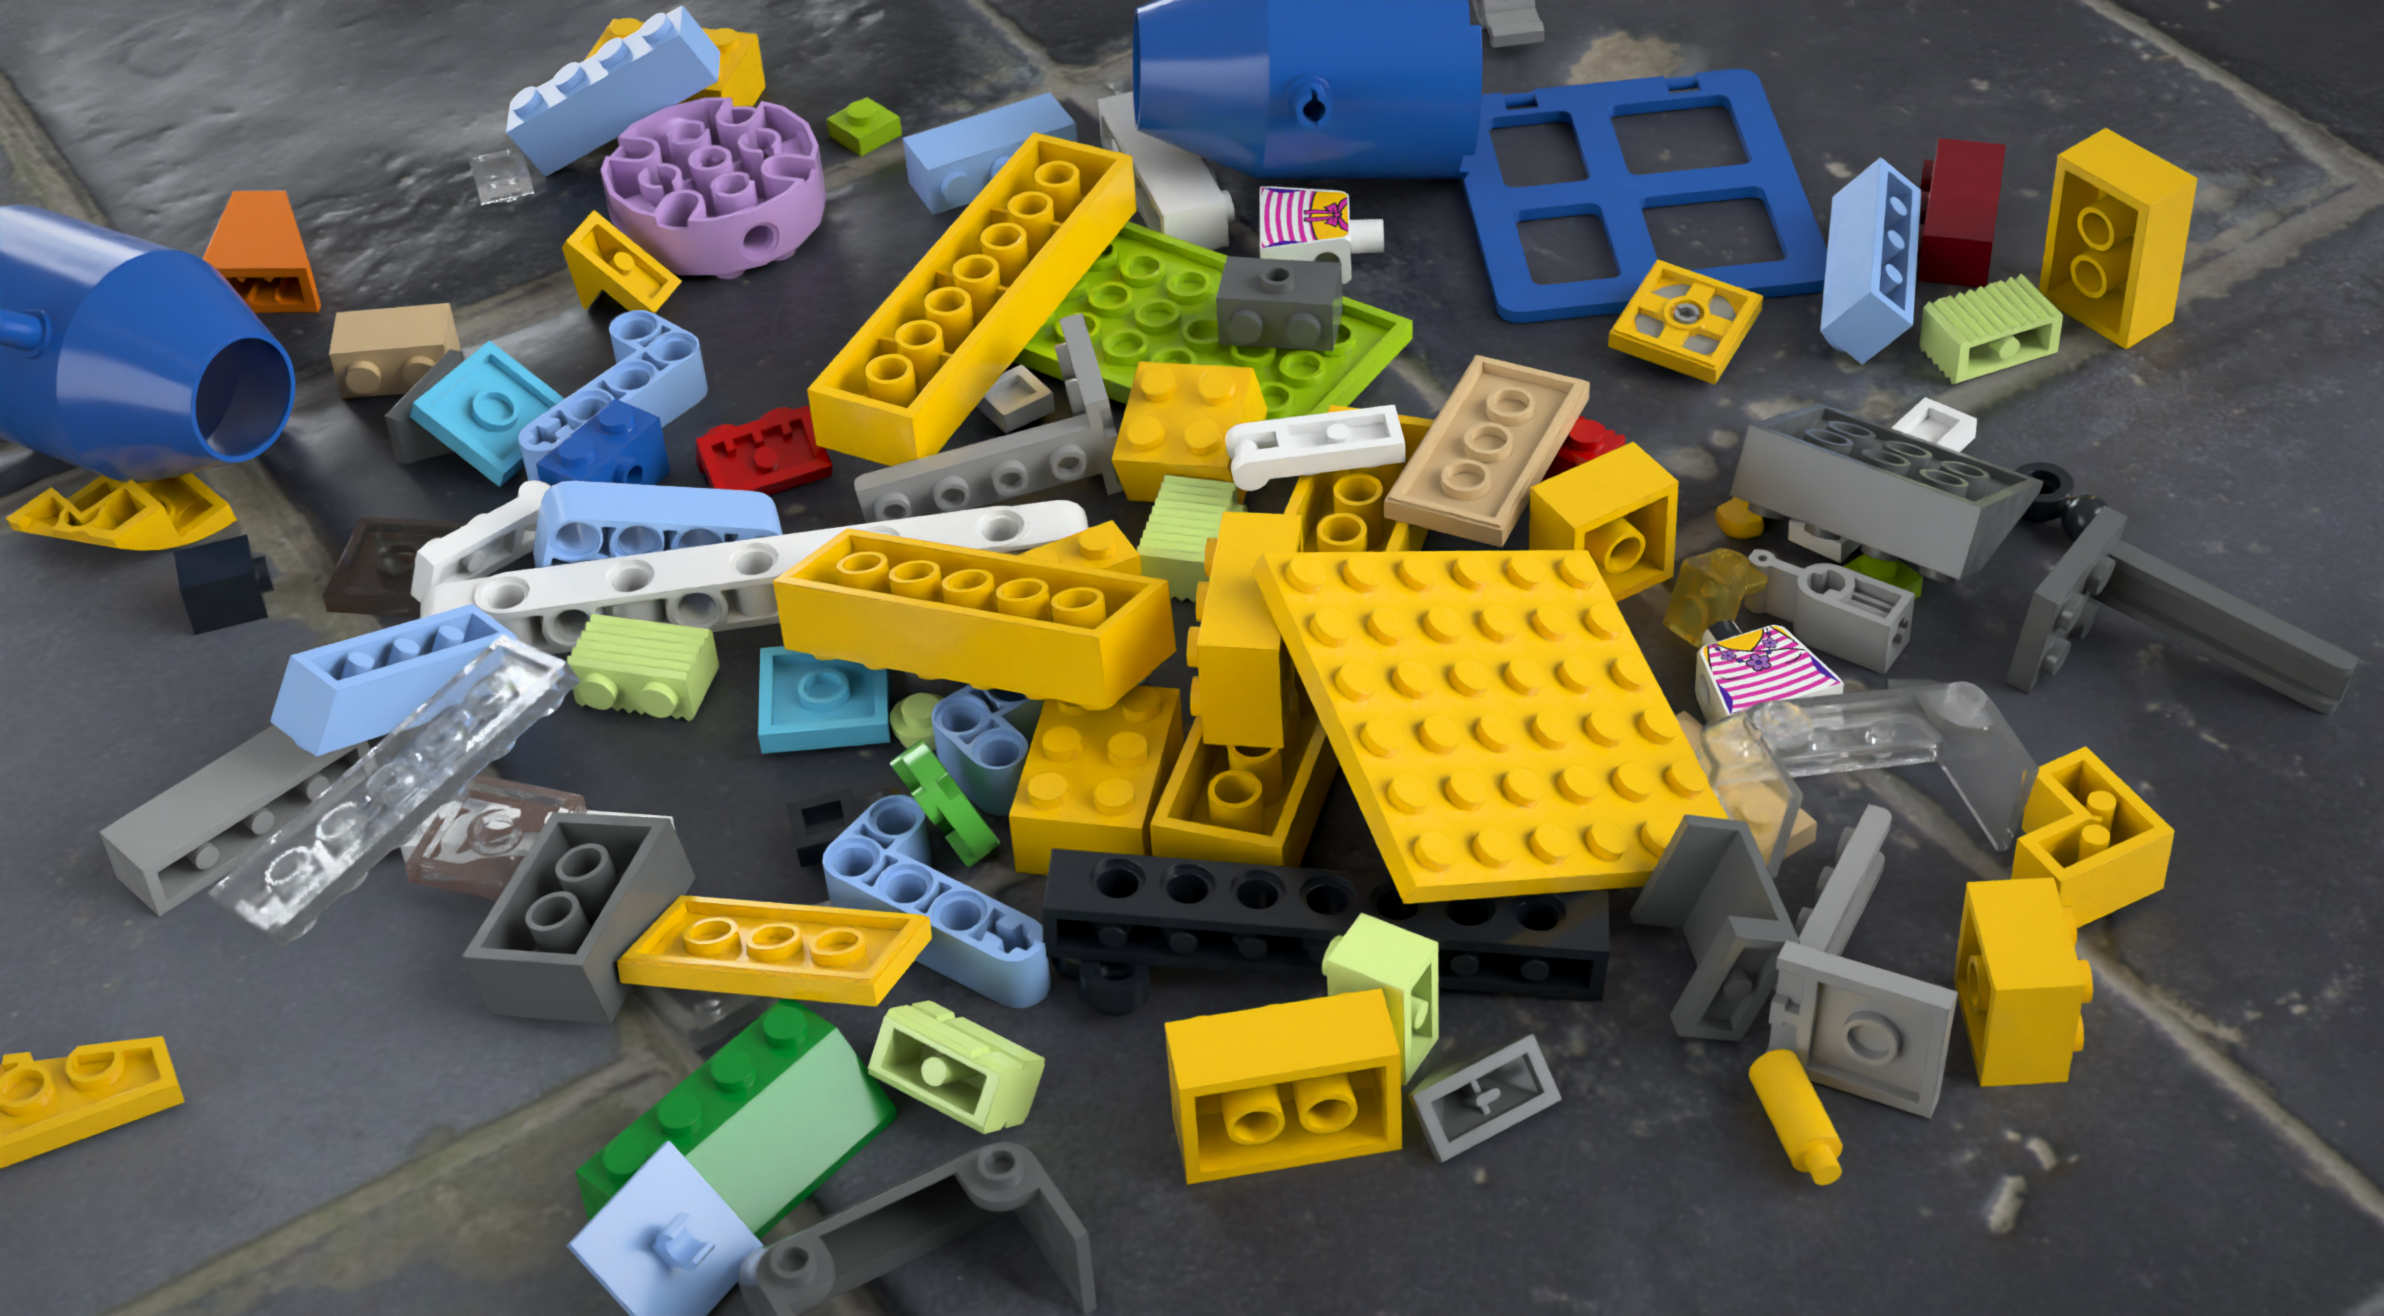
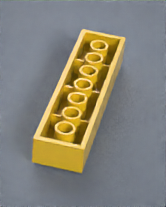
M1033 132L807 389L816 445L888 466H895L937 454L1137 211L1132 155Z

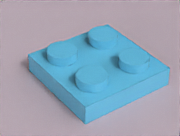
M489 340L413 402L410 418L497 486L501 487L525 466L518 440L520 431L534 419L563 401L564 398Z
M784 646L760 648L758 737L761 753L794 752L890 743L889 669L872 670L866 668L864 664L840 659L818 660L812 654L786 650Z

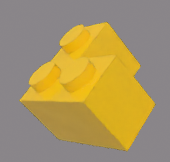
M2085 746L2030 771L2021 827L2026 835L2017 838L2011 880L2054 877L2062 906H2071L2073 908L2077 928L2164 888L2175 830L2091 750Z

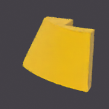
M192 473L148 483H136L132 479L128 482H121L101 475L67 499L50 487L5 518L14 531L136 551L163 550L187 545L213 535L237 521L229 503Z

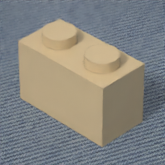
M450 303L336 313L329 356L341 399L408 393L450 349L460 351Z

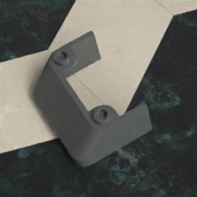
M1010 1142L993 1143L960 1153L771 1241L748 1254L738 1271V1283L742 1300L750 1316H798L1015 1212L1082 1313L1086 1314L1097 1309L1088 1232L1034 1154L1027 1148Z

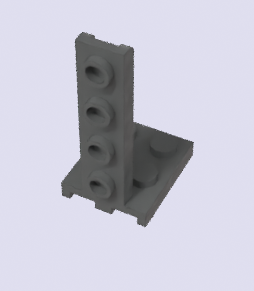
M2104 505L2034 591L2005 680L2006 683L2028 694L2044 673L2052 677L2055 676L2067 658L2072 644L2070 640L2073 636L2082 640L2092 628L2100 611L2098 602L2323 714L2333 713L2340 705L2360 658L2120 540L2128 516Z

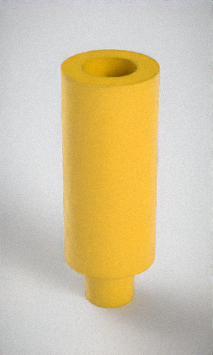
M1787 1049L1773 1050L1762 1055L1750 1067L1749 1078L1793 1167L1800 1172H1810L1814 1182L1818 1185L1833 1183L1842 1173V1169L1837 1161L1842 1152V1142L1798 1056L1793 1051Z

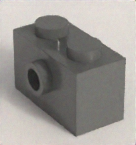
M1227 256L1216 296L1219 344L1334 351L1343 311L1341 263Z

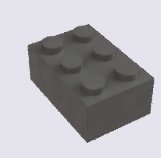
M552 812L462 956L491 1015L611 1025L634 985L620 983L617 961L680 895H686L696 877L670 818Z

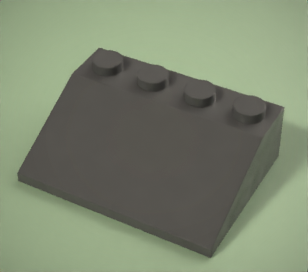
M1816 403L1749 425L1729 495L1749 502L1748 510L1759 516L1770 519H1783L1784 516L1804 522V530L1813 536L1827 540H1839L1842 536L1861 543V551L1870 557L1891 562L1901 558L1920 565L1919 573L1927 578L1944 583H1955L1957 579L1961 580L1980 571L2040 493L2043 481L1833 407Z

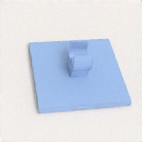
M670 1141L663 1143L567 1245L568 1249L630 1316H707L738 1282V1271L743 1260L752 1251L763 1246Z

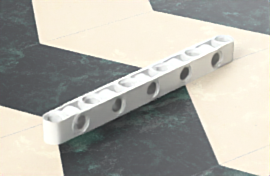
M1054 500L1017 506H992L511 571L491 577L448 582L432 586L421 598L420 618L473 604L517 636L510 659L572 652V647H576L577 639H581V631H585L586 622H590L591 614L712 629L713 632L780 623L773 580L846 528L1019 555L1033 548L1084 531L1089 526L1084 509L1077 503L1069 500Z

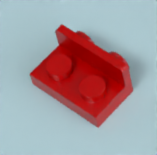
M809 405L793 410L788 407L776 408L765 413L760 420L740 426L733 424L719 425L706 432L703 437L696 438V464L699 472L705 473L711 489L756 491L770 495L832 476L833 465L826 448L816 445Z

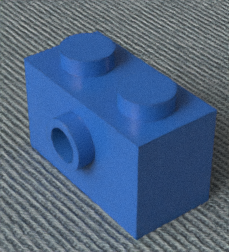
M613 399L536 463L540 481L550 486L564 481L656 485L670 473L660 417L618 399Z

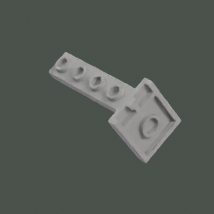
M1080 313L1059 319L1065 342L1054 345L1063 379L1074 377L1065 381L1073 417L860 475L854 481V486L866 524L969 510L1101 473L1108 495L1124 491L1111 461L1118 435L1083 314Z
M1868 804L1856 829L1848 826L1844 828L1836 850V867L1825 866L1823 868L1814 894V909L1804 906L1798 916L1794 929L1800 944L1786 940L1777 957L1776 969L1779 970L1778 981L1772 989L1776 991V994L1771 1001L1769 1024H1772L1769 1047L1766 1053L1778 1049L1791 1050L1798 1056L1810 1081L1931 1119L1939 1101L1958 992L1841 957L1884 870L1885 856L1879 852V849L1890 830L1892 815L1885 808Z

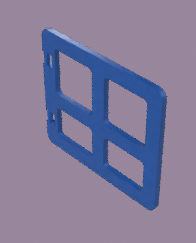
M1727 69L1698 72L1694 76L1674 78L1658 76L1540 88L1526 93L1502 95V92L1482 94L1475 155L1463 156L1461 167H1470V173L1465 179H1461L1496 310L1502 319L1512 323H1529L1622 313L1657 260L1641 211L1642 209L1751 197L1759 198L1764 202L1785 259L1690 271L1762 295L1763 298L1824 291L1828 250L1760 79L1754 72L1746 69ZM1687 89H1696V90H1697V91L1679 92V93H1670V92H1669V91H1678V90H1687ZM1535 105V107L1507 110V108ZM1723 106L1729 110L1748 160L1747 164L1635 175L1627 169L1610 118L1622 115ZM1553 122H1565L1571 126L1588 179L1517 188L1508 187L1504 184L1489 130ZM1585 214L1598 216L1601 219L1619 276L1608 279L1550 285L1535 284L1530 276L1516 223L1527 220Z

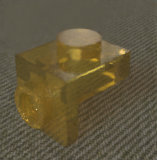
M1718 548L1712 552L1683 559L1662 625L1700 650L1703 647L1702 637L1705 631L1711 625L1721 620L1735 622L1743 596L1765 590L1768 577L1749 565V560L1746 556L1731 549Z

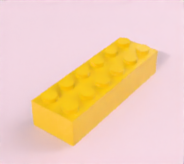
M846 528L773 580L784 648L786 650L812 654L818 660L840 659L861 663L866 668L872 670L893 669L915 673L919 678L925 680L942 678L969 683L972 688L979 690L995 688L1022 693L1025 697L1032 700L1054 699L1079 704L1086 710H1104L1114 706L1118 700L1177 651L1168 580Z

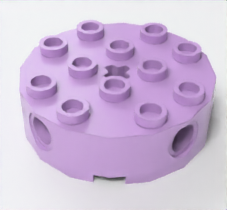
M703 98L665 107L631 124L618 137L619 147L610 156H605L601 168L611 224L671 273L678 275H715L721 279H734L741 276L746 269L762 266L771 261H781L790 258L795 253V249L821 224L827 199L819 145L809 123L784 106L761 101L759 106L754 108L750 106H733L732 98Z

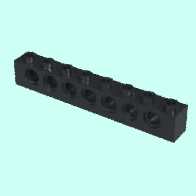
M1052 848L1043 904V943H1045L1046 957L1327 979V976H1324L1322 973V963L1329 944L1338 935L1344 937L1358 916L1364 913L1438 942V988L1602 1001L1610 954L1609 891L1588 890L1404 904L1389 874Z

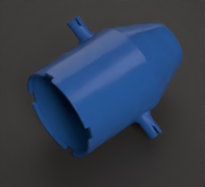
M1153 0L1136 7L1134 14L1132 75L1135 127L1141 133L1256 180L1465 179L1470 173V167H1461L1463 156L1475 155L1479 132L1482 97V26L1470 25L1468 0Z
M31 205L0 207L1 439L117 481L128 482L132 479L136 483L154 482L247 461L263 453L275 442L286 426L294 403L295 374L292 362L283 346L215 267L200 257L44 208Z

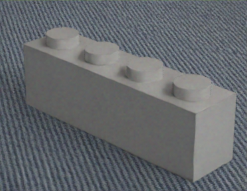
M272 725L99 833L117 879L160 917L378 778L368 741L316 757L312 753L301 749L290 736L275 725Z

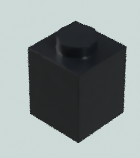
M247 534L174 551L179 589L195 635L268 618L264 593L275 591L266 556L254 558Z

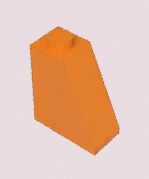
M233 191L202 259L210 263L225 277L254 313H319L321 303L286 191Z

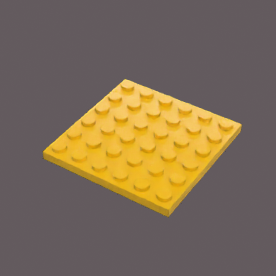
M1588 550L1262 553L1252 569L1254 577L1404 904L1643 887L1685 814L1729 819Z

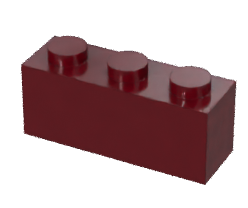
M1939 138L1935 160L1924 159L1920 187L1921 201L1917 258H1920L1918 281L1969 287L1982 286L1985 288L1987 286L2006 144Z

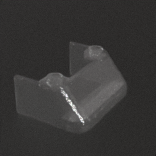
M1963 681L1757 703L1706 723L1701 730L1695 750L1700 767L1705 772L1708 783L1730 820L1747 821L1771 878H1775L1778 875L1803 798V794L1792 777L1938 761L1996 851H2003L2010 848L2039 772V768L1994 702L1981 688Z

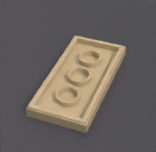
M1475 355L1385 498L1384 518L1502 548L1530 501V487L1541 482L1588 402L1590 382Z

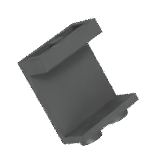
M1685 814L1629 913L1635 924L1683 929L1698 966L1670 1014L1678 1036L1741 1042L1778 981L1777 957L1786 940L1800 944L1747 821Z

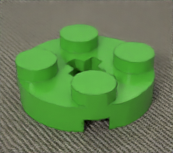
M922 739L890 762L893 769L912 792L911 795L932 823L935 826H939L946 835L947 841L968 868L1001 844L983 817L962 792V789Z

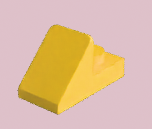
M595 210L562 246L578 297L585 310L605 291L628 311L645 310L656 314L682 282Z

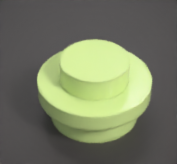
M916 693L902 699L893 707L890 714L891 729L906 748H910L922 739L931 750L936 749L931 713L935 705L943 700L944 697L931 693Z

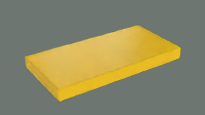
M680 895L617 961L620 983L877 1007L930 942L932 932L930 917L920 914Z

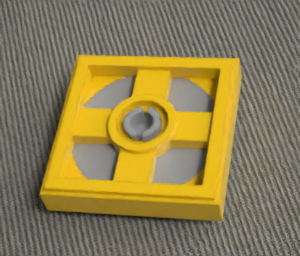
M1657 259L1610 330L1608 347L1715 385L1760 314L1763 296Z

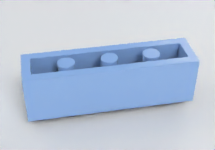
M683 5L668 14H656L649 18L640 30L626 38H614L605 43L596 55L580 64L573 62L564 66L553 79L537 88L531 86L520 91L510 103L506 133L546 177L617 138L631 124L665 107L676 105L716 83L719 75L720 51Z
M1881 157L1832 197L1820 332L1834 349L1840 352L1845 351L1862 365L1912 327L1914 316L1921 190Z
M470 604L291 655L270 722L290 736L301 749L317 757L494 700L500 689L517 636L478 607Z

